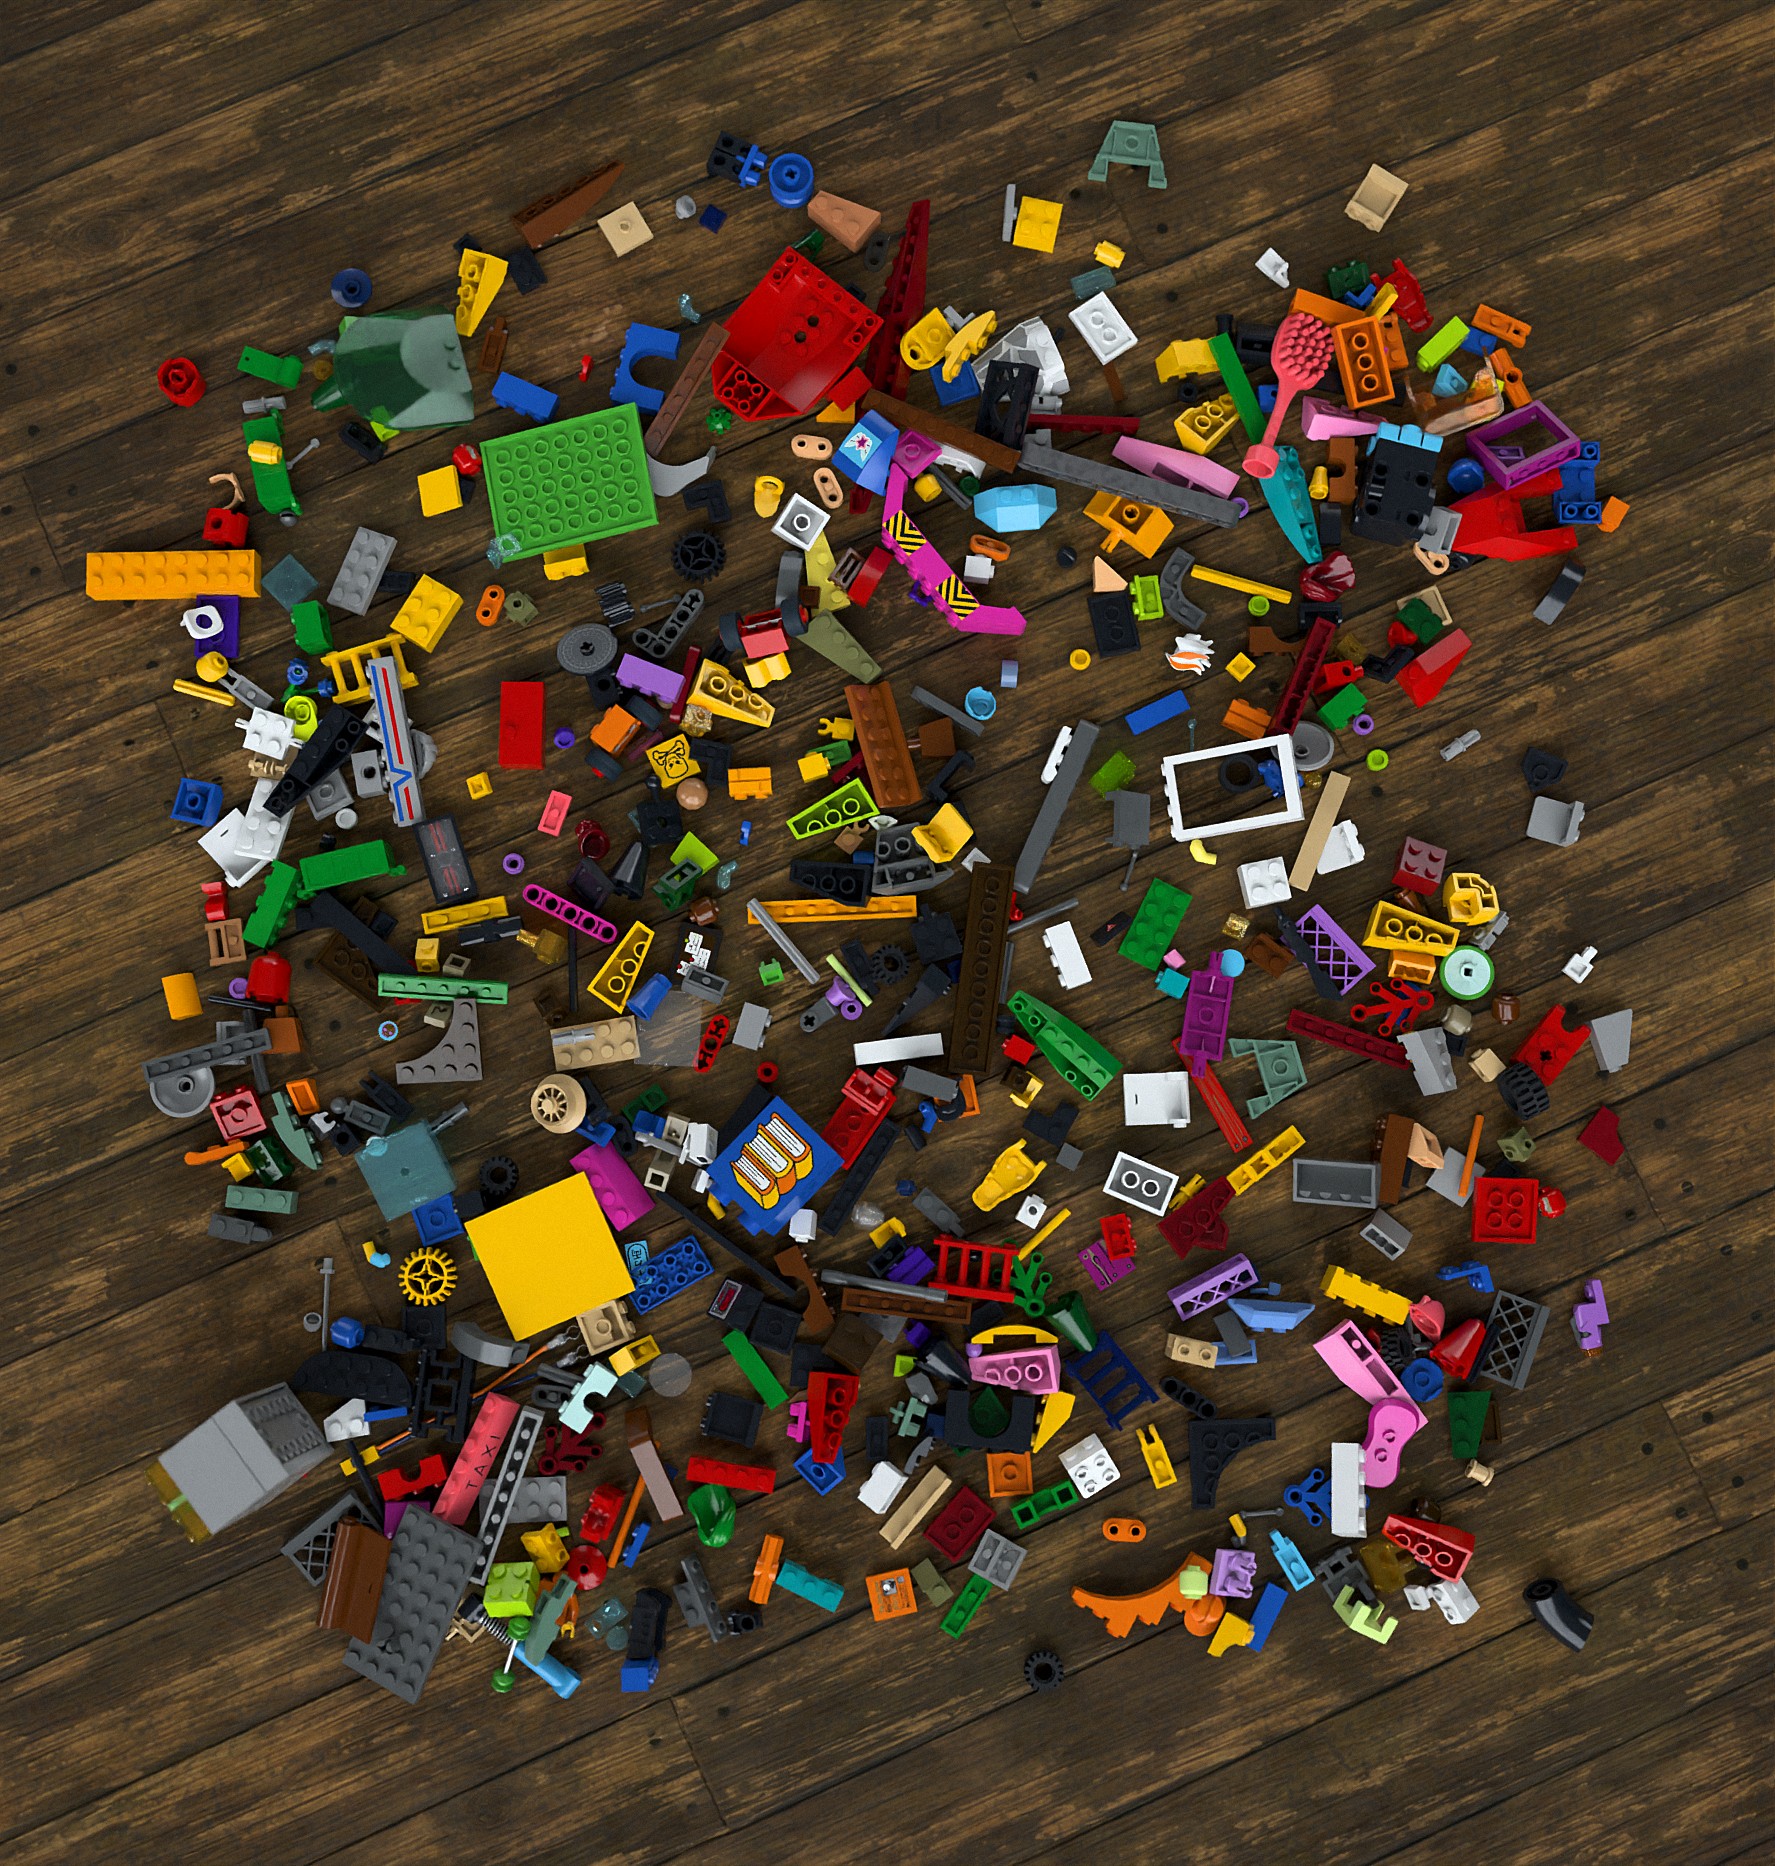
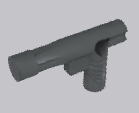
M1407 1314L1403 1323L1404 1329L1410 1334L1409 1339H1412L1415 1351L1431 1350L1433 1347L1432 1341L1421 1342L1420 1334H1413L1412 1319L1410 1314Z

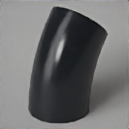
M1543 1578L1529 1584L1523 1590L1522 1597L1534 1618L1556 1640L1579 1653L1592 1629L1594 1615L1573 1600L1559 1579Z

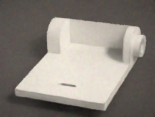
M237 808L198 841L223 868L227 876L225 880L233 888L235 886L238 888L243 886L270 862L269 860L235 854L234 849L245 820V816Z
M1188 1072L1123 1074L1125 1126L1173 1124L1174 1128L1186 1127V1123H1191Z

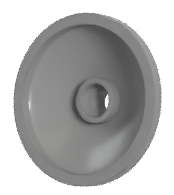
M1298 721L1292 736L1296 768L1300 771L1321 768L1333 756L1334 741L1323 727L1308 721ZM1277 745L1270 746L1273 756L1280 762Z
M211 1067L151 1083L150 1092L156 1106L167 1115L179 1118L194 1116L203 1111L214 1096L216 1085L214 1073ZM187 1082L190 1083V1088L188 1090L185 1089V1084Z

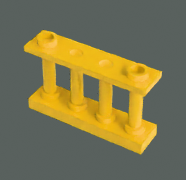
M390 633L386 635V638L339 653L337 651L329 652L326 654V657L320 658L326 667H332L339 690L338 696L332 697L333 702H336L343 708H347L372 700L369 687L372 685L367 684L359 657L371 653L373 659L381 658L379 651L389 647L392 648L393 655L397 658L402 690L419 685L417 676L413 672L407 671L399 644L406 642L405 637L401 633ZM348 660L352 661L359 684L358 689L351 692L347 690L339 664Z

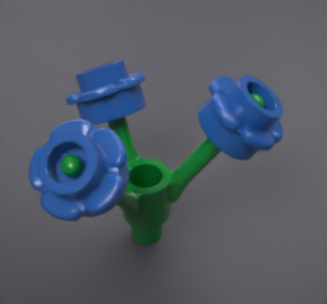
M294 658V661H289L290 666L287 669V678L290 685L281 698L283 704L286 705L287 701L294 696H305L320 692L322 697H332V693H335L333 681H328L327 678L318 681V688L302 691L298 685L305 682V679L308 678L306 670L309 667L306 666L307 662L298 658Z

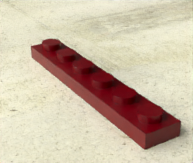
M1030 414L1026 431L1031 429H1050L1051 431L1060 430L1061 432L1068 433L1072 432V430H1078L1082 433L1101 431L1103 434L1122 432L1124 435H1132L1138 431L1140 418Z
M1295 1009L1290 1011L1285 1030L1404 1071L1408 1069L1410 1060H1407L1405 1054L1408 1052L1403 1046Z

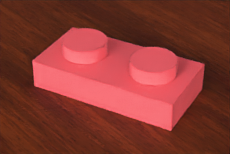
M552 790L538 830L559 837L573 798Z

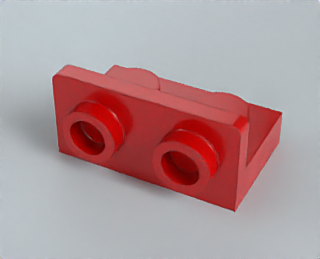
M1125 1213L1100 1218L1099 1221L1109 1261L1134 1256V1250H1137L1135 1238L1130 1236L1129 1229H1132V1224L1129 1216L1126 1217Z

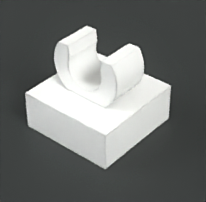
M698 1168L691 1188L703 1193L705 1187L708 1188L714 1180L709 1179L710 1175L705 1170Z
M1408 1585L1403 1588L1412 1609L1425 1610L1431 1607L1428 1601L1429 1598L1434 1596L1431 1587L1425 1589V1586Z

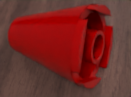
M1476 1318L1467 1319L1432 1347L1429 1352L1430 1357L1433 1359L1435 1356L1438 1360L1436 1364L1446 1373L1455 1378L1461 1375L1464 1380L1469 1375L1486 1334L1485 1325Z

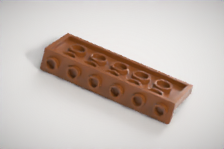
M883 681L877 685H849L845 687V694L878 808L908 806L922 800V794L889 681Z

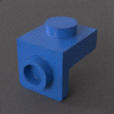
M1370 283L1358 298L1348 291L1342 299V303L1361 310L1364 306L1368 307L1375 298L1373 294L1377 288Z

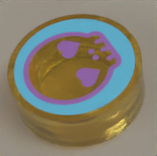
M383 1021L378 1027V1035L384 1041H395L400 1035V1027L394 1021Z

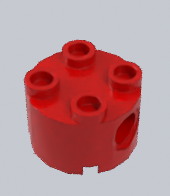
M183 357L166 360L157 372L159 388L172 402L186 407L193 406L194 403L202 398L207 387L202 373L190 360Z
M209 508L206 513L202 538L213 541V545L218 547H225L226 544H229L232 547L244 549L249 518L237 512V515L231 514L232 510Z

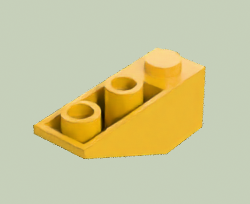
M1059 1390L1057 1393L1042 1395L1041 1403L1044 1405L1042 1412L1037 1413L1035 1425H1038L1036 1434L1032 1433L1031 1450L1033 1453H1037L1068 1420L1075 1400L1074 1394Z

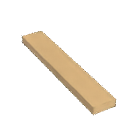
M1331 771L1289 877V885L1307 892L1350 783V777Z

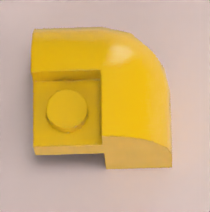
M1452 873L1446 880L1442 899L1443 907H1447L1450 922H1466L1467 926L1478 925L1490 921L1500 912L1494 886H1490L1487 881L1480 878L1479 874Z

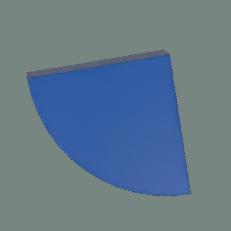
M744 821L742 823V833L739 840L742 845H748L752 829L751 822Z

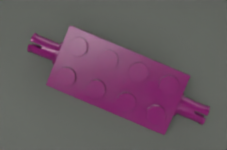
M1215 951L1210 952L1209 967L1206 971H1191L1178 1053L1194 1057L1191 1073L1193 1077L1198 1075V1078H1205L1207 1060H1222L1234 978L1222 974L1221 966L1224 954L1221 952L1219 954Z

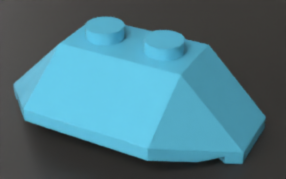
M1038 484L996 487L973 496L975 517L998 533L1040 529L1057 510L1055 489Z

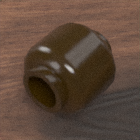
M1426 1496L1415 1497L1410 1501L1408 1505L1409 1518L1437 1524L1440 1522L1441 1508L1435 1501Z

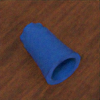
M656 973L626 1004L637 1016L650 1021L655 1010L668 994L672 983L662 974Z

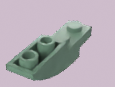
M286 1092L272 1094L279 1115L271 1119L281 1139L289 1150L305 1165L313 1170L322 1169L321 1163H323V1158L314 1146V1143H316L315 1136L308 1128L299 1129L300 1121L298 1116L293 1114L291 1108L293 1102L290 1095H286Z
M564 1573L561 1574L551 1592L545 1589L542 1591L535 1605L533 1616L530 1618L531 1629L525 1641V1658L535 1667L544 1659L551 1642L556 1639L560 1626L555 1621L562 1614L565 1604L574 1594L578 1584Z

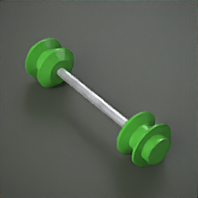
M523 1616L513 1617L507 1628L508 1636L513 1639L505 1668L496 1669L491 1681L492 1687L499 1692H508L513 1687L515 1674L509 1667L517 1641L527 1639L531 1629L530 1621Z

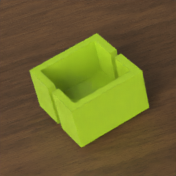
M534 1562L491 1564L488 1577L489 1585L486 1586L483 1604L490 1617L533 1616L536 1602L535 1594L538 1592L541 1577Z

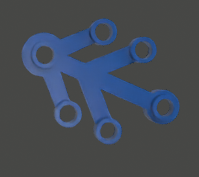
M1313 1468L1310 1471V1476L1299 1486H1288L1284 1491V1500L1292 1507H1299L1308 1517V1522L1311 1525L1319 1526L1322 1522V1517L1317 1512H1313L1305 1501L1315 1502L1329 1518V1522L1332 1525V1508L1327 1504L1332 1503V1494H1328L1332 1490V1474L1331 1478L1316 1492H1306L1315 1482L1323 1480L1324 1473L1319 1468ZM1316 1471L1320 1472V1477L1318 1479H1315L1313 1477V1474ZM1292 1492L1298 1493L1296 1499H1291ZM1365 1494L1366 1509L1369 1506L1370 1500L1369 1497ZM1314 1515L1318 1516V1521L1316 1523H1312L1311 1518Z

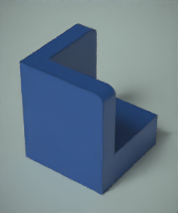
M638 1110L631 1130L645 1134L652 1132L654 1133L653 1137L661 1139L667 1120Z

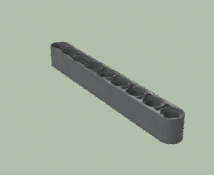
M1084 719L1080 720L1016 864L1014 890L1026 895L1029 894L1098 738L1101 726Z

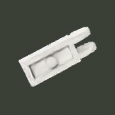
M1063 726L1060 730L1042 772L1041 780L1044 784H1049L1053 781L1057 774L1055 766H1060L1064 754H1061L1063 747H1068L1072 739V735H1069L1071 728Z

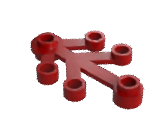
M1394 978L1391 981V988L1394 991H1402L1411 998L1401 1000L1382 988L1380 983L1374 982L1370 985V993L1379 995L1390 1003L1365 1007L1361 1004L1355 1005L1351 1009V1017L1357 1022H1362L1367 1016L1391 1012L1385 1023L1379 1026V1034L1386 1037L1391 1034L1392 1027L1403 1010L1413 1007L1407 1019L1402 1020L1400 1023V1029L1403 1032H1410L1420 1012L1432 1008L1434 997L1427 990L1417 992L1404 984L1402 979ZM1400 981L1401 987L1395 988L1393 982ZM1374 985H1378L1380 987V991L1373 992L1372 987ZM1421 997H1425L1427 999V1003L1425 1005L1419 1003V999ZM1357 1010H1362L1364 1015L1362 1017H1357L1355 1015V1012ZM1404 1022L1410 1023L1411 1027L1408 1030L1402 1027ZM1383 1026H1387L1389 1028V1032L1387 1034L1381 1032V1028Z

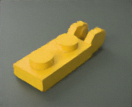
M1154 1424L1148 1425L1149 1432L1154 1442L1146 1443L1145 1435L1141 1428L1137 1429L1136 1432L1154 1484L1159 1489L1177 1482L1163 1442L1159 1439Z

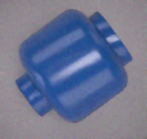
M348 1317L340 1318L332 1324L330 1329L333 1342L346 1348H353L359 1345L364 1338L362 1324Z

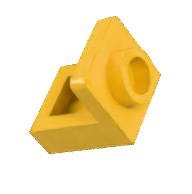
M439 938L417 940L415 961L418 971H439Z
M1026 1071V1073L1030 1074L1032 1079L1024 1094H1019L1012 1090L1009 1095L1016 1105L1023 1106L1024 1108L1029 1106L1044 1084L1043 1081L1029 1071Z
M893 1217L869 1233V1236L879 1249L896 1232L901 1238L906 1235V1232L904 1231L903 1223Z

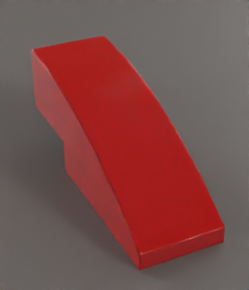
M875 547L847 593V599L865 608L894 556Z

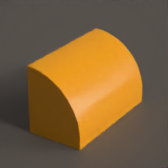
M1391 949L1388 961V977L1430 984L1436 969L1434 955Z
M183 973L161 978L173 1020L179 1021L203 1014L193 973Z

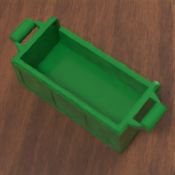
M277 409L270 411V417L242 424L247 449L255 440L274 443L282 448L280 435L286 432L282 423L283 417ZM283 448L279 464L271 465L252 461L251 456H249L258 499L266 510L271 514H276L287 508L292 509L298 516L302 515L301 502L291 489Z
M380 839L300 859L299 863L306 890H298L296 894L299 898L307 900L309 897H318L321 894L320 889L385 873L394 878L399 875L405 876L408 874V869L403 865L396 866L392 846Z

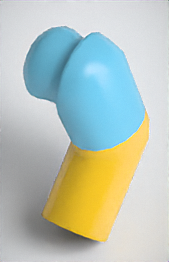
M373 1241L362 1245L369 1263L379 1268L390 1264V1256L377 1253Z

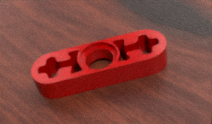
M717 1015L712 1018L693 1059V1067L699 1073H707L711 1070L729 1031L730 1022L723 1015ZM723 1019L726 1027L725 1029L721 1028L718 1032L719 1035H722L721 1039L713 1034H709L711 1030L713 1032L716 1031L717 1026L714 1025L715 1022ZM709 1038L716 1039V1049L708 1050L705 1043ZM703 1049L705 1052L713 1054V1057H707L706 1063H708L707 1068L703 1067L701 1070L697 1061L704 1058L705 1054H700Z

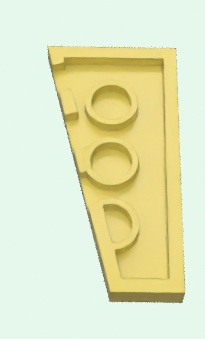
M822 529L809 551L804 550L808 586L821 587L819 609L811 608L812 619L825 608L835 612L851 606L849 599H847L846 590L842 592L839 586L836 587L834 582L827 580L835 569L836 563ZM839 571L835 575L837 578L840 576Z

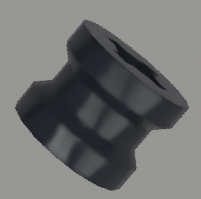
M997 1015L995 1033L1015 1034L1014 1023L1017 1018L1014 1016Z

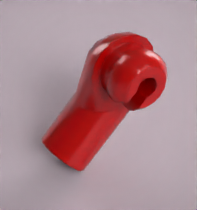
M1016 892L1012 894L1009 918L1012 921H1019L1023 917V912L1015 905Z
M1370 1327L1364 1335L1378 1346L1375 1351L1382 1358L1384 1356L1380 1351L1382 1350L1380 1342H1382L1380 1336L1382 1335Z

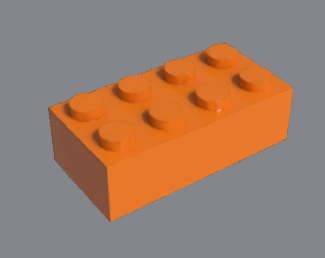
M1374 315L1332 328L1330 331L1349 411L1395 398L1377 316Z

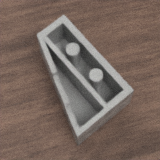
M1442 1026L1396 1036L1399 1042L1404 1043L1408 1052L1405 1056L1407 1060L1412 1061L1416 1069L1413 1073L1424 1096L1457 1089L1456 1077L1453 1073L1451 1057L1448 1053L1446 1036Z

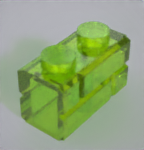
M1118 750L1088 783L1105 799L1106 792L1122 790L1119 786L1124 781L1128 784L1136 776L1134 771L1137 767Z

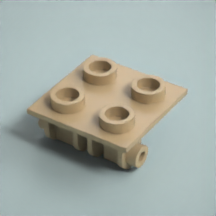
M291 745L285 760H279L255 751L254 760H250L248 765L249 768H252L250 776L280 781L298 756L299 748Z

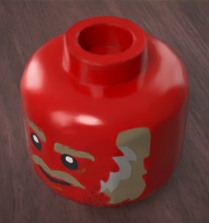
M464 443L453 450L452 462L461 474L473 476L481 470L482 457L473 445Z
M1548 1185L1538 1190L1537 1207L1542 1216H1548L1549 1219L1565 1213L1564 1209L1567 1207V1202L1559 1188H1551Z

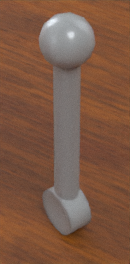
M315 438L312 439L311 444L293 460L286 462L287 470L292 469L293 464L313 447L317 448L320 445L319 441Z

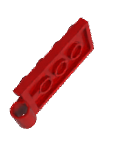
M881 1066L873 1076L875 1080L890 1090L898 1079ZM891 1094L876 1116L870 1111L863 1109L860 1104L848 1096L840 1105L820 1134V1137L845 1160V1163L842 1165L844 1169L848 1170L897 1100L898 1097Z

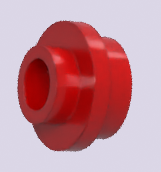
M763 1062L757 1069V1075L761 1081L770 1083L778 1077V1068L772 1062ZM766 1068H770L772 1070V1074L770 1076L764 1075V1070Z

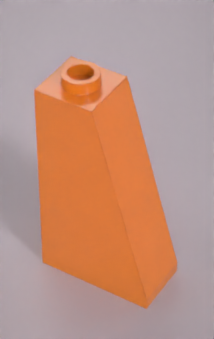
M1297 288L1290 303L1287 316L1294 313H1303L1305 317L1312 315L1314 318L1313 322L1320 320L1322 322V329L1329 327L1331 330L1337 325L1365 318L1366 312Z

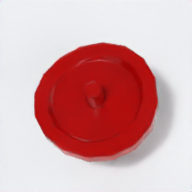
M1399 621L1392 623L1387 632L1388 644L1392 649L1397 643L1405 646L1407 644H1414L1417 640V637Z

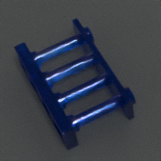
M1102 1329L1097 1333L1100 1339L1097 1341L1096 1347L1092 1351L1086 1352L1073 1364L1065 1359L1063 1362L1067 1366L1064 1370L1071 1378L1076 1377L1108 1416L1105 1421L1113 1430L1117 1428L1121 1432L1123 1428L1119 1422L1144 1401L1150 1400L1154 1404L1160 1398L1109 1334ZM1109 1349L1113 1354L1112 1360L1085 1381L1077 1371L1102 1350L1106 1351ZM1123 1366L1127 1371L1125 1378L1102 1397L1098 1398L1091 1388L1116 1367L1120 1368ZM1136 1383L1141 1389L1138 1391L1139 1394L1112 1415L1105 1405L1130 1384Z

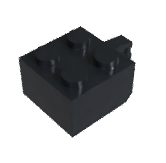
M928 903L920 905L922 917L918 918V923L909 926V931L922 967L924 968L930 966L931 963L935 964L960 955L963 949L949 912L937 916L936 912L931 913Z

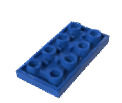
M691 1234L631 1270L630 1274L650 1263L646 1267L644 1274L639 1277L631 1276L632 1279L637 1280L636 1290L627 1294L639 1314L642 1315L715 1270L694 1234ZM649 1268H651L652 1274H649V1272H648V1269H649ZM646 1276L653 1278L652 1283L639 1286L641 1279L643 1282L647 1281Z

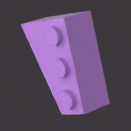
M625 653L616 675L620 685L630 689H637L640 693L647 696H657L659 700L668 704L671 701L677 703L686 681L683 675Z

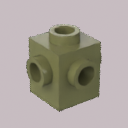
M519 591L515 594L511 593L503 604L507 610L505 614L513 622L517 620L523 627L539 612L533 605L534 600L527 593L522 595Z
M1524 1126L1508 1129L1497 1140L1510 1162L1526 1161L1537 1148Z

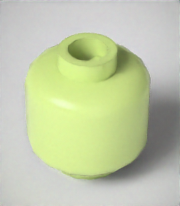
M1187 1566V1570L1180 1572L1179 1591L1185 1595L1184 1598L1202 1599V1596L1207 1594L1208 1575L1206 1572L1200 1571V1566Z

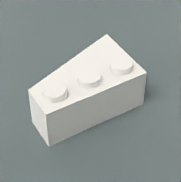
M930 439L942 449V454L933 461L934 463L942 466L944 463L956 466L955 471L961 473L964 469L973 473L974 477L980 480L986 465L985 462Z

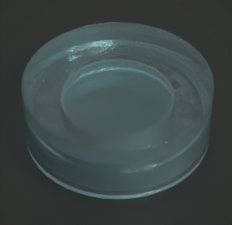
M620 1626L610 1629L606 1636L607 1645L613 1650L623 1649L627 1645L629 1637L627 1630Z

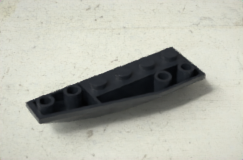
M335 702L262 807L281 819L347 761L370 728V725Z

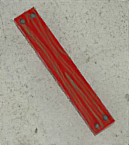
M1181 1036L1171 1041L1172 1046L1232 1151L1236 1153L1252 1144L1251 1137L1208 1062H1206L1205 1078H1198V1075L1196 1077L1191 1076L1194 1057L1178 1053Z

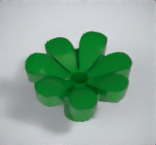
M720 408L718 411L715 409L710 410L711 416L706 417L705 420L706 424H709V431L713 432L717 429V433L720 435L724 433L723 428H731V424L728 422L732 419L730 413H726L724 408Z

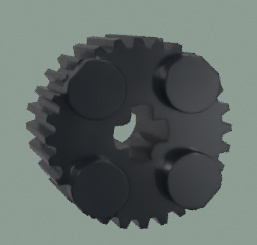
M618 580L594 588L595 593H600L602 599H599L598 602L604 616H609L610 621L607 622L609 628L633 619L632 616L635 615V611L630 601L626 602L625 596L628 593L623 582L619 583Z

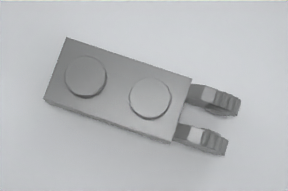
M228 668V674L237 679L233 685H230L224 678L218 680V682L229 689L230 693L253 710L255 707H260L269 711L276 702L274 698L231 668Z

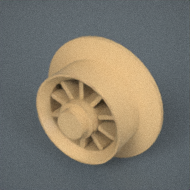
M554 1074L546 1077L538 1085L531 1099V1110L535 1119L547 1130L554 1133H567L576 1129L586 1113L587 1102L583 1088L574 1078L565 1074Z

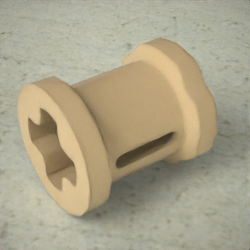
M1475 1459L1468 1463L1465 1470V1476L1481 1481V1484L1484 1486L1490 1483L1494 1475L1493 1468H1486L1478 1464V1461Z

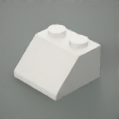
M795 493L791 496L770 531L785 541L809 551L829 520L830 515Z

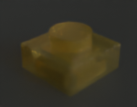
M1231 912L1221 932L1241 941L1249 927L1250 920Z

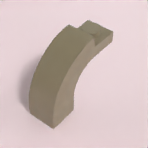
M451 953L443 965L442 977L468 979L471 959ZM434 1000L425 1014L424 1022L445 1028L448 1022H452L454 1001Z
M670 1112L661 1140L683 1148L690 1118ZM658 1148L649 1167L644 1185L665 1192L679 1157Z

